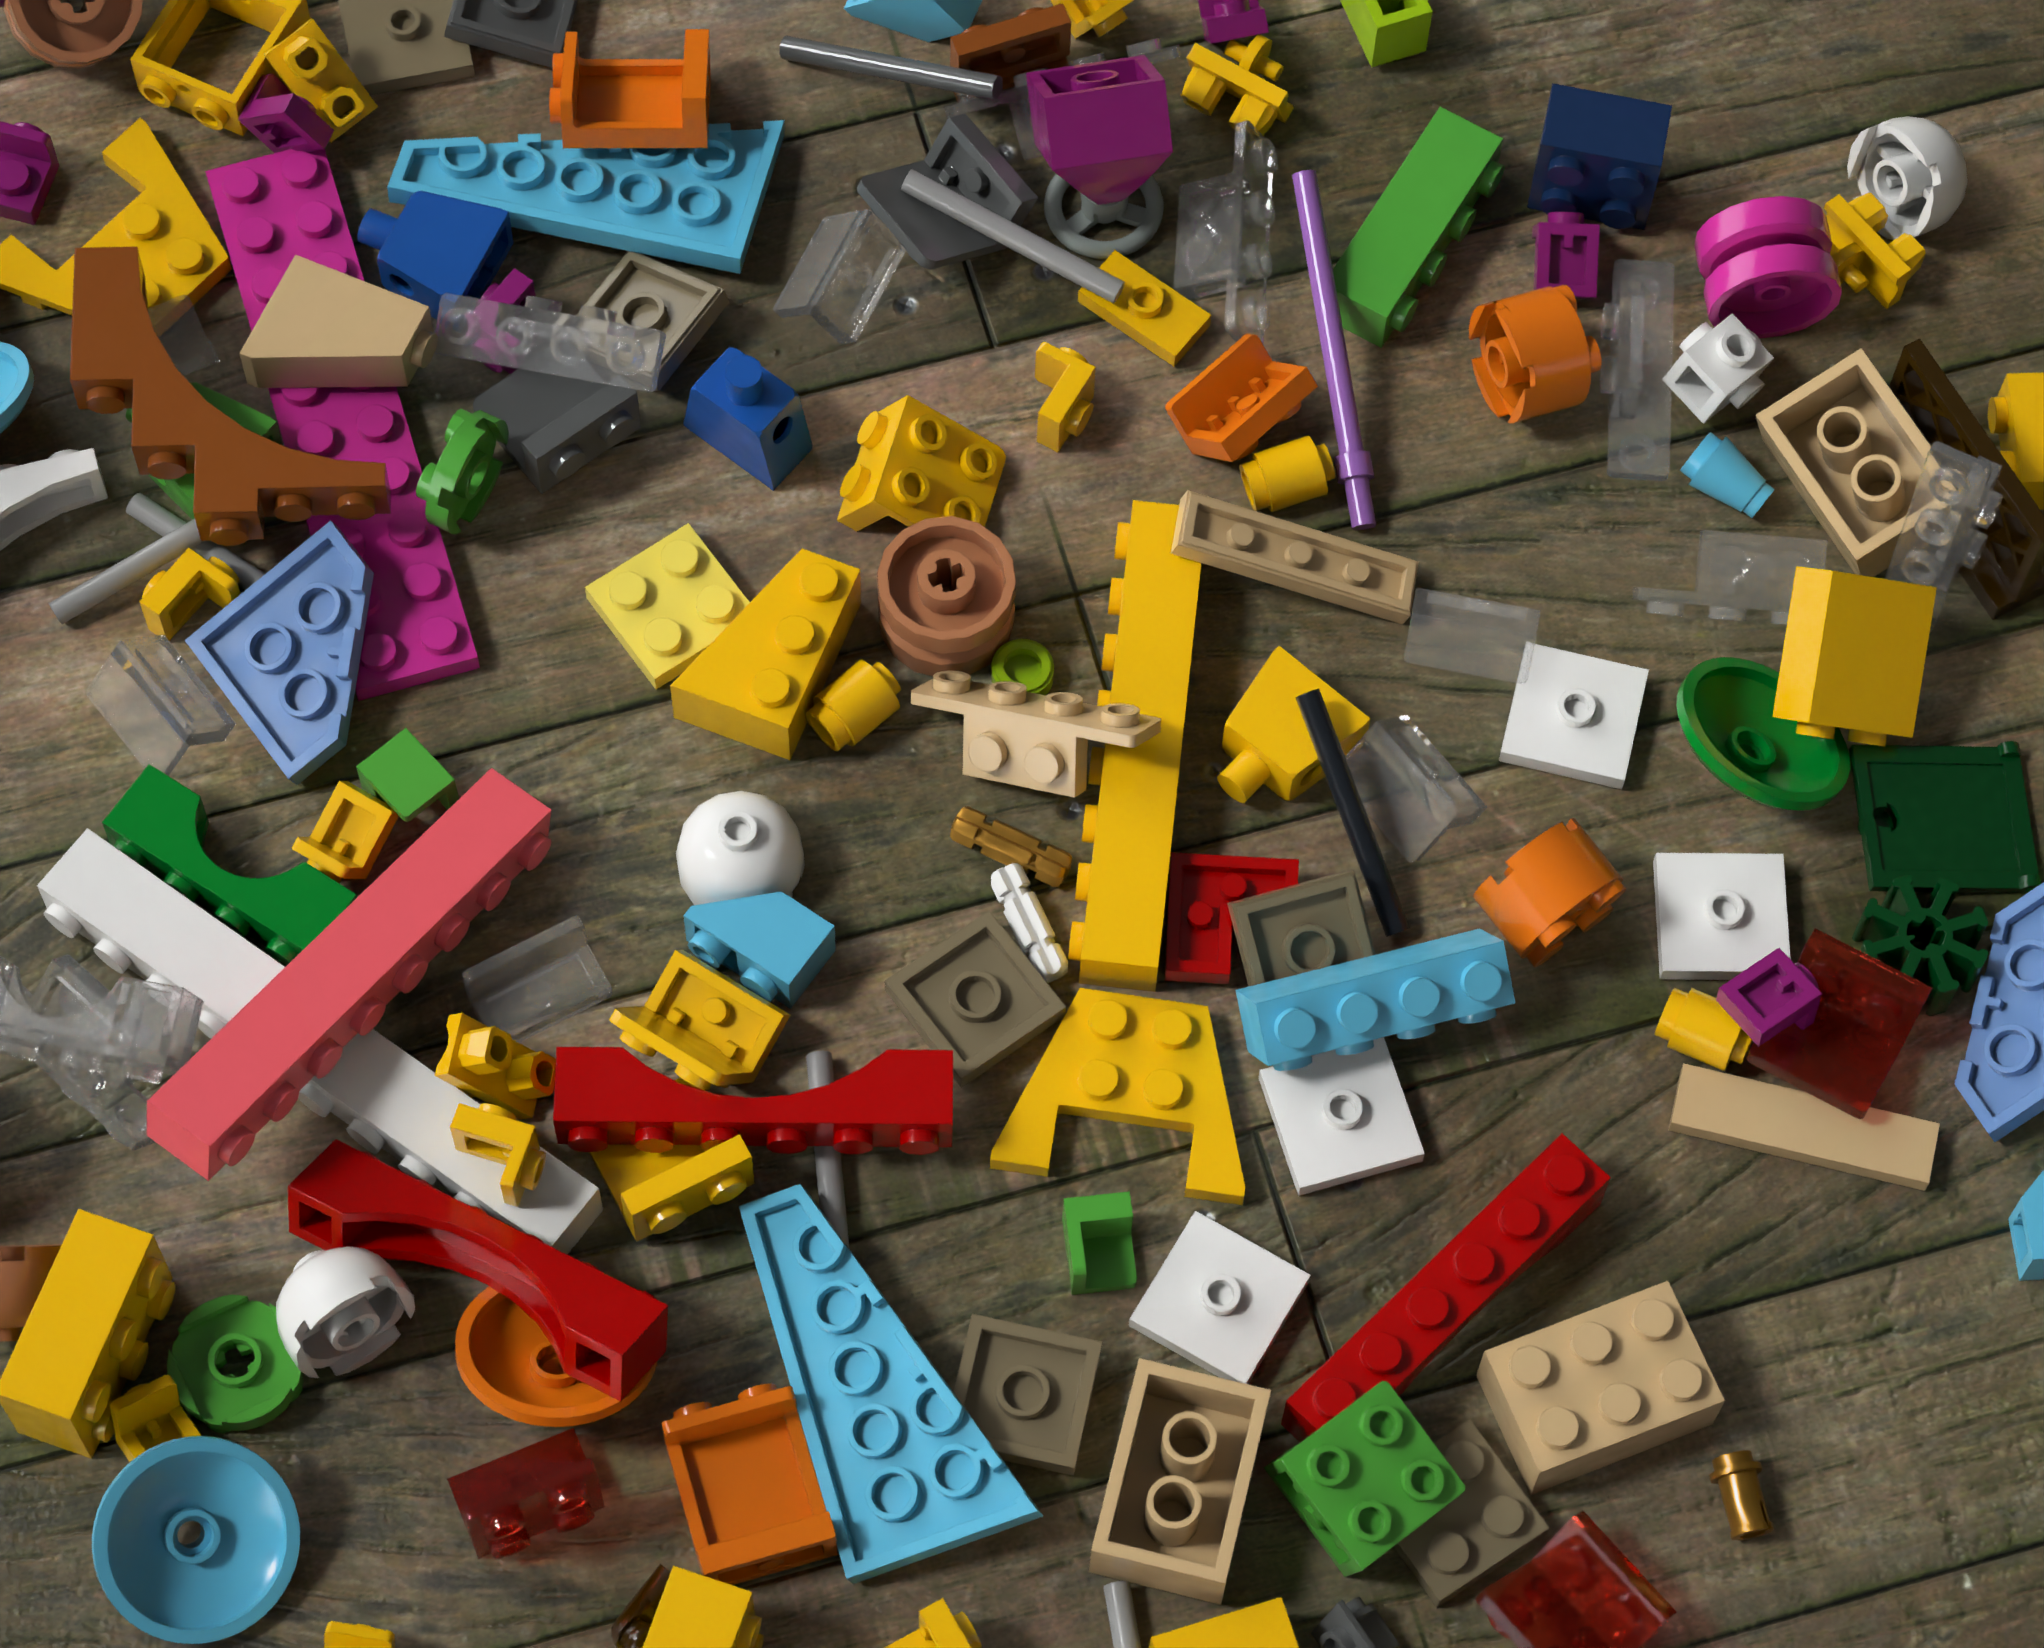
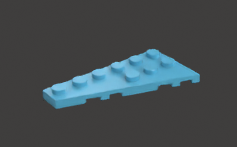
M784 120L763 121V129L732 131L730 123L709 124L708 148H563L562 140L541 141V133L518 134V142L484 144L478 137L406 140L403 143L387 186L389 202L406 205L410 196L421 190L509 211L511 227L740 274L784 138Z
M801 1184L739 1206L790 1386L793 1387L797 1410L827 1512L829 1511L835 1530L837 1548L846 1579L855 1584L1043 1517L1040 1510L808 1191Z

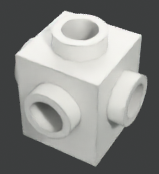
M1732 313L1714 328L1707 322L1696 328L1680 344L1679 347L1683 354L1662 380L1704 424L1730 402L1737 409H1740L1750 401L1765 385L1759 376L1774 357L1762 345L1758 336L1747 329Z

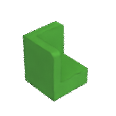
M407 728L403 729L356 766L362 790L387 803L403 821H411L437 799L447 810L459 799L455 779Z
M1130 1191L1064 1198L1062 1224L1072 1295L1132 1289L1136 1286L1137 1274L1131 1237L1133 1212Z

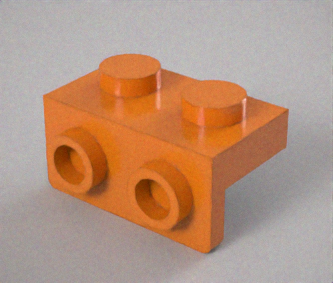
M1246 333L1166 403L1165 409L1192 454L1233 462L1251 454L1259 445L1258 439L1276 423L1285 421L1295 415L1302 406L1301 401L1315 390L1318 385L1307 367L1272 361L1256 334Z

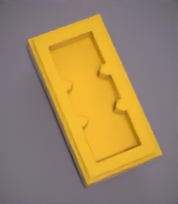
M1116 250L1110 254L1099 268L1125 282L1117 301L1113 304L1083 287L1078 291L1077 302L1173 367L1211 324L1210 313Z

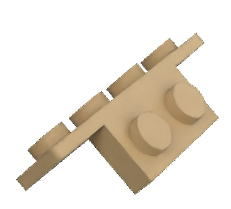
M961 671L937 672L933 675V679L911 690V704L964 715L962 775L1074 798L1086 791L1088 739L1134 748L1161 732V718L1140 714V709L1134 705L1114 703L1102 707L1083 703V698L1074 693L1057 692L1041 695L1026 692L1027 687L1018 682L1002 681L992 684L971 681V676L968 673Z

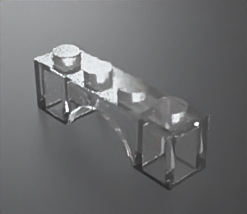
M0 956V1053L36 1061L38 1051L61 1054L60 1064L90 1072H98L100 1062L123 1066L121 1075L160 1084L163 1074L174 1075L190 1060L204 1001L183 987L121 976L112 990L90 1009L66 1017L43 1016L33 1009L25 995L20 967Z

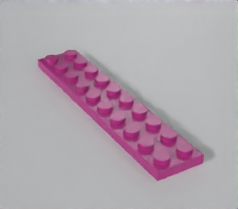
M289 149L205 171L251 332L295 254L364 281L325 149L312 152ZM397 387L268 388L285 447L335 460L386 463L391 489V514H374L371 518L364 520H349L339 515H316L306 519L310 536L331 520L340 528L374 572L355 688L358 701L480 668L477 652L438 527L428 523L425 515L426 501L416 496V488L422 470Z

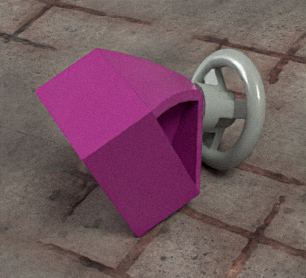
M1145 55L1026 73L1034 144L1052 171L1056 173L1049 183L1044 199V212L1050 230L1064 246L1078 254L1091 258L1107 259L1114 250L1123 256L1139 250L1155 235L1163 217V197L1152 174L1173 153L1165 79ZM1071 185L1081 192V210L1068 220H1065L1062 212V199L1066 189ZM1139 188L1145 198L1146 208L1128 203V196ZM1115 220L1137 227L1129 235L1112 241H1098L1082 236V234L1097 223L1107 224Z

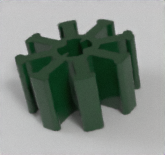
M1907 874L1893 879L1881 906L1878 905L1877 899H1869L1852 935L1853 941H1864L1852 965V971L1859 984H1864L1869 977L1893 971L1895 975L1892 977L1880 1001V1005L1896 1014L1901 1012L1913 988V983L1918 982L1928 1005L1925 1012L1928 1016H1934L1946 1012L1959 985L1963 992L1967 993L1971 990L1988 957L1986 949H1981L1980 951L1975 949L1988 925V919L1983 908L1977 906L1972 913L1947 920L1945 915L1960 887L1956 882L1945 877L1938 879L1926 904V908H1922L1912 887L1914 877ZM1914 941L1924 943L1927 946L1925 951L1913 946Z

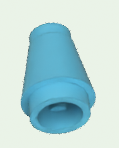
M1709 432L1680 469L1683 474L1691 479L1688 484L1689 486L1740 512L1743 511L1750 518L1754 517L1775 490L1766 483L1762 475L1727 436L1722 441L1712 432Z

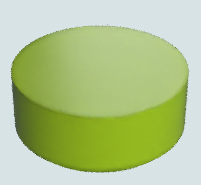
M1030 639L1012 640L1002 645L996 651L992 660L991 680L992 683L1002 681L1018 682L1027 687L1026 692L1047 695L1054 680V661L1050 652L1042 644Z

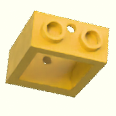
M168 0L130 59L139 92L148 101L159 107L168 108L173 106L192 114L201 124L210 129L222 130L224 128L244 136L248 129L238 119L258 80L262 75L270 73L274 74L279 80L281 78L263 54L311 19L307 0ZM210 7L271 33L232 94L171 68Z

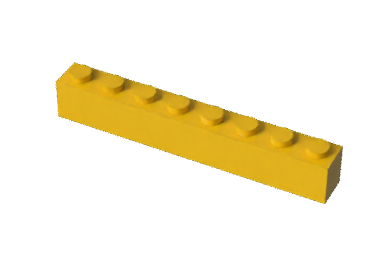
M1133 500L1130 523L1118 522L1114 559L1126 560L1124 578L1112 577L1108 615L1120 617L1118 634L1105 633L1101 671L1113 672L1111 691L1099 689L1097 706L1103 707L1114 703L1137 706L1140 709V714L1161 718V732L1134 748L1105 743V748L1092 746L1088 784L1100 785L1098 805H1085L1082 842L1094 843L1092 863L1079 862L1075 901L1087 902L1085 922L1072 921L1068 960L1080 961L1079 984L1156 992L1201 572L1200 562L1171 554L1179 505Z

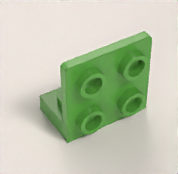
M1382 1381L1375 1385L1301 1443L1286 1450L1263 1467L1344 1577L1364 1570L1465 1491V1484L1387 1381Z

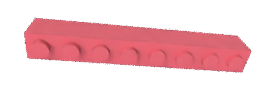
M493 768L488 770L147 1100V1136L208 1181L225 1164L234 1166L241 1161L250 1150L255 1140V1134L270 1120L278 1122L283 1119L296 1103L299 1091L314 1076L318 1079L325 1077L339 1061L343 1047L357 1033L365 1036L371 1032L382 1018L386 1005L400 991L404 994L412 991L425 975L428 963L441 950L445 952L453 950L464 938L470 922L483 909L491 911L497 907L507 894L511 881L524 868L531 871L541 863L551 846V839L548 838L552 810Z

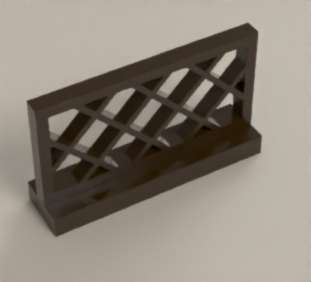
M1921 339L1905 345L1889 388L1964 492L1968 513L1967 519L1936 537V539L1991 619L1994 620L2044 594V574L2041 572L2044 566V514Z

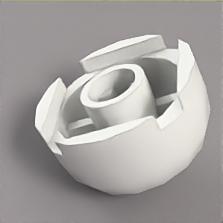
M1908 116L1893 118L1861 131L1851 146L1847 164L1848 179L1857 176L1861 194L1872 193L1885 207L1888 219L1885 227L1878 231V233L1887 239L1895 240L1904 233L1911 234L1915 238L1948 222L1964 199L1968 182L1966 162L1958 143L1948 130L1934 121Z
M742 790L718 794L698 805L683 824L676 851L680 883L694 905L781 891L792 898V891L799 883L800 876L802 878L805 866L800 832L785 808L765 795Z
M337 1247L329 1250H317L304 1256L295 1265L293 1273L286 1280L276 1302L278 1333L286 1351L297 1368L308 1377L319 1378L314 1368L320 1369L330 1366L336 1376L342 1375L372 1361L393 1345L401 1335L395 1324L401 1318L403 1311L405 1310L410 1319L415 1311L414 1295L402 1277L378 1254L358 1247Z

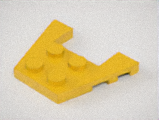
M139 118L104 149L102 155L105 165L138 190L140 194L81 248L138 247L146 277L148 312L153 329L159 338L232 270L229 256L150 127L143 119ZM13 235L7 237L0 244V289L21 296L23 303L43 310L48 306L72 315L74 255L60 268L54 269Z
M1079 988L991 1150L990 1169L1048 1177L1058 1114H1066L1192 1133L1193 1139L1184 1197L1243 1205L1245 1183L1208 1006Z

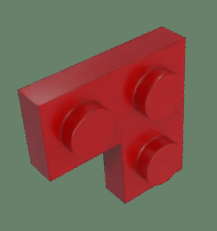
M1171 852L1164 981L1229 984L1233 924L1227 903L1298 884L1299 859Z

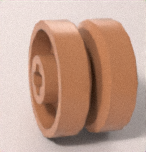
M5 0L4 12L13 36L31 56L53 67L81 69L105 61L131 38L142 15L143 0H83L81 10L75 13L71 3H61L60 0Z
M948 516L924 519L903 529L885 548L877 571L878 616L881 637L892 655L914 672L933 676L941 671H961L970 675L990 665L996 651L1002 645L1009 642L1015 622L1014 600L1016 580L1013 559L1001 539L977 522Z

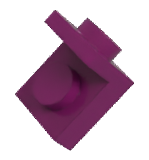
M1198 0L1204 39L1210 44L1269 32L1265 8L1259 6L1258 0Z
M272 73L264 74L260 77L238 119L274 153L289 149L303 152L324 150L334 132L316 114L315 107L308 100L292 93Z
M0 121V217L35 225L60 165L51 136L29 123L17 122L13 125Z
M1549 212L1548 222H1538L1532 229V239H1536L1533 290L1548 286L1567 285L1573 291L1575 298H1596L1600 224H1584V214L1576 212Z
M1777 948L1719 987L1716 1001L1759 1047L1793 1023L1801 1030L1813 1024L1822 993L1819 991L1818 984L1812 973L1802 964H1794L1780 948Z

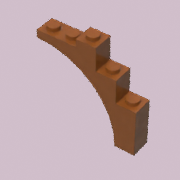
M138 247L75 248L70 382L78 408L90 409L100 414H114L122 411L124 408H132L131 447L140 475H151L159 479L172 480L181 478L185 474H194L193 514L201 541H212L219 545L235 546L243 544L247 540L264 539L265 517L276 516L284 521L298 522L316 515H339L349 520H364L371 518L374 514H391V489L386 463L335 460L287 448L245 429L204 399L175 367L153 329L148 312L146 277Z

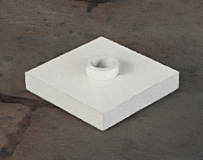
M1526 642L1499 761L1622 789L1649 670Z
M1655 854L1653 870L1660 979L1731 980L1777 948H1780L1790 958L1783 854Z
M1384 1037L1374 1039V1047L1365 1052L1352 1055H1338L1335 1050L1313 1055L1312 1063L1299 1069L1277 1071L1274 1070L1273 1066L1260 1070L1259 1081L1298 1196L1423 1161L1425 1153Z
M1195 1211L1130 1317L1129 1327L1220 1378L1249 1384L1308 1285L1311 1275Z

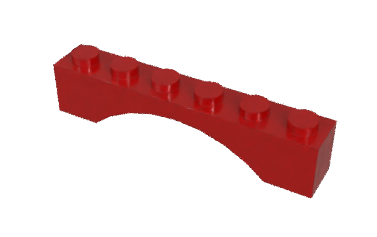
M556 1047L553 1123L557 1144H568L569 1148L580 1152H599L605 1150L608 1145H634L636 1149L649 1153L667 1152L672 1150L674 1145H701V1148L707 1151L740 1134L746 1146H767L770 1151L781 1154L800 1153L806 1150L807 1146H831L835 1151L844 1154H864L870 1152L873 1147H899L902 1152L912 1155L932 1154L937 1152L939 1147H952L953 1050L887 1049L861 1069L828 1085L792 1095L751 1098L715 1094L678 1083L649 1068L623 1047Z
M1561 1133L1286 1400L1281 1425L1301 1443L1382 1381H1387L1398 1396H1400L1434 1357L1490 1301L1539 1259L1554 1250L1601 1204L1611 1177Z
M335 1139L288 1185L290 1233L323 1250L337 1247L365 1248L378 1254L383 1259L408 1260L451 1269L485 1283L512 1300L538 1324L554 1347L564 1373L619 1401L625 1398L666 1352L667 1304L657 1300L646 1291L637 1290L601 1272L588 1262L579 1261L545 1244L541 1239L532 1234H525L489 1216L478 1207L469 1206L435 1189L431 1184L422 1179H415L381 1162L377 1157L368 1152H361Z

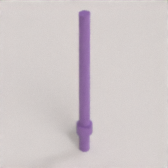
M1303 170L1294 173L1292 178L1339 455L1334 457L1337 481L1339 484L1345 485L1352 530H1365L1376 526L1369 480L1374 478L1370 452L1363 449L1317 173L1315 170Z

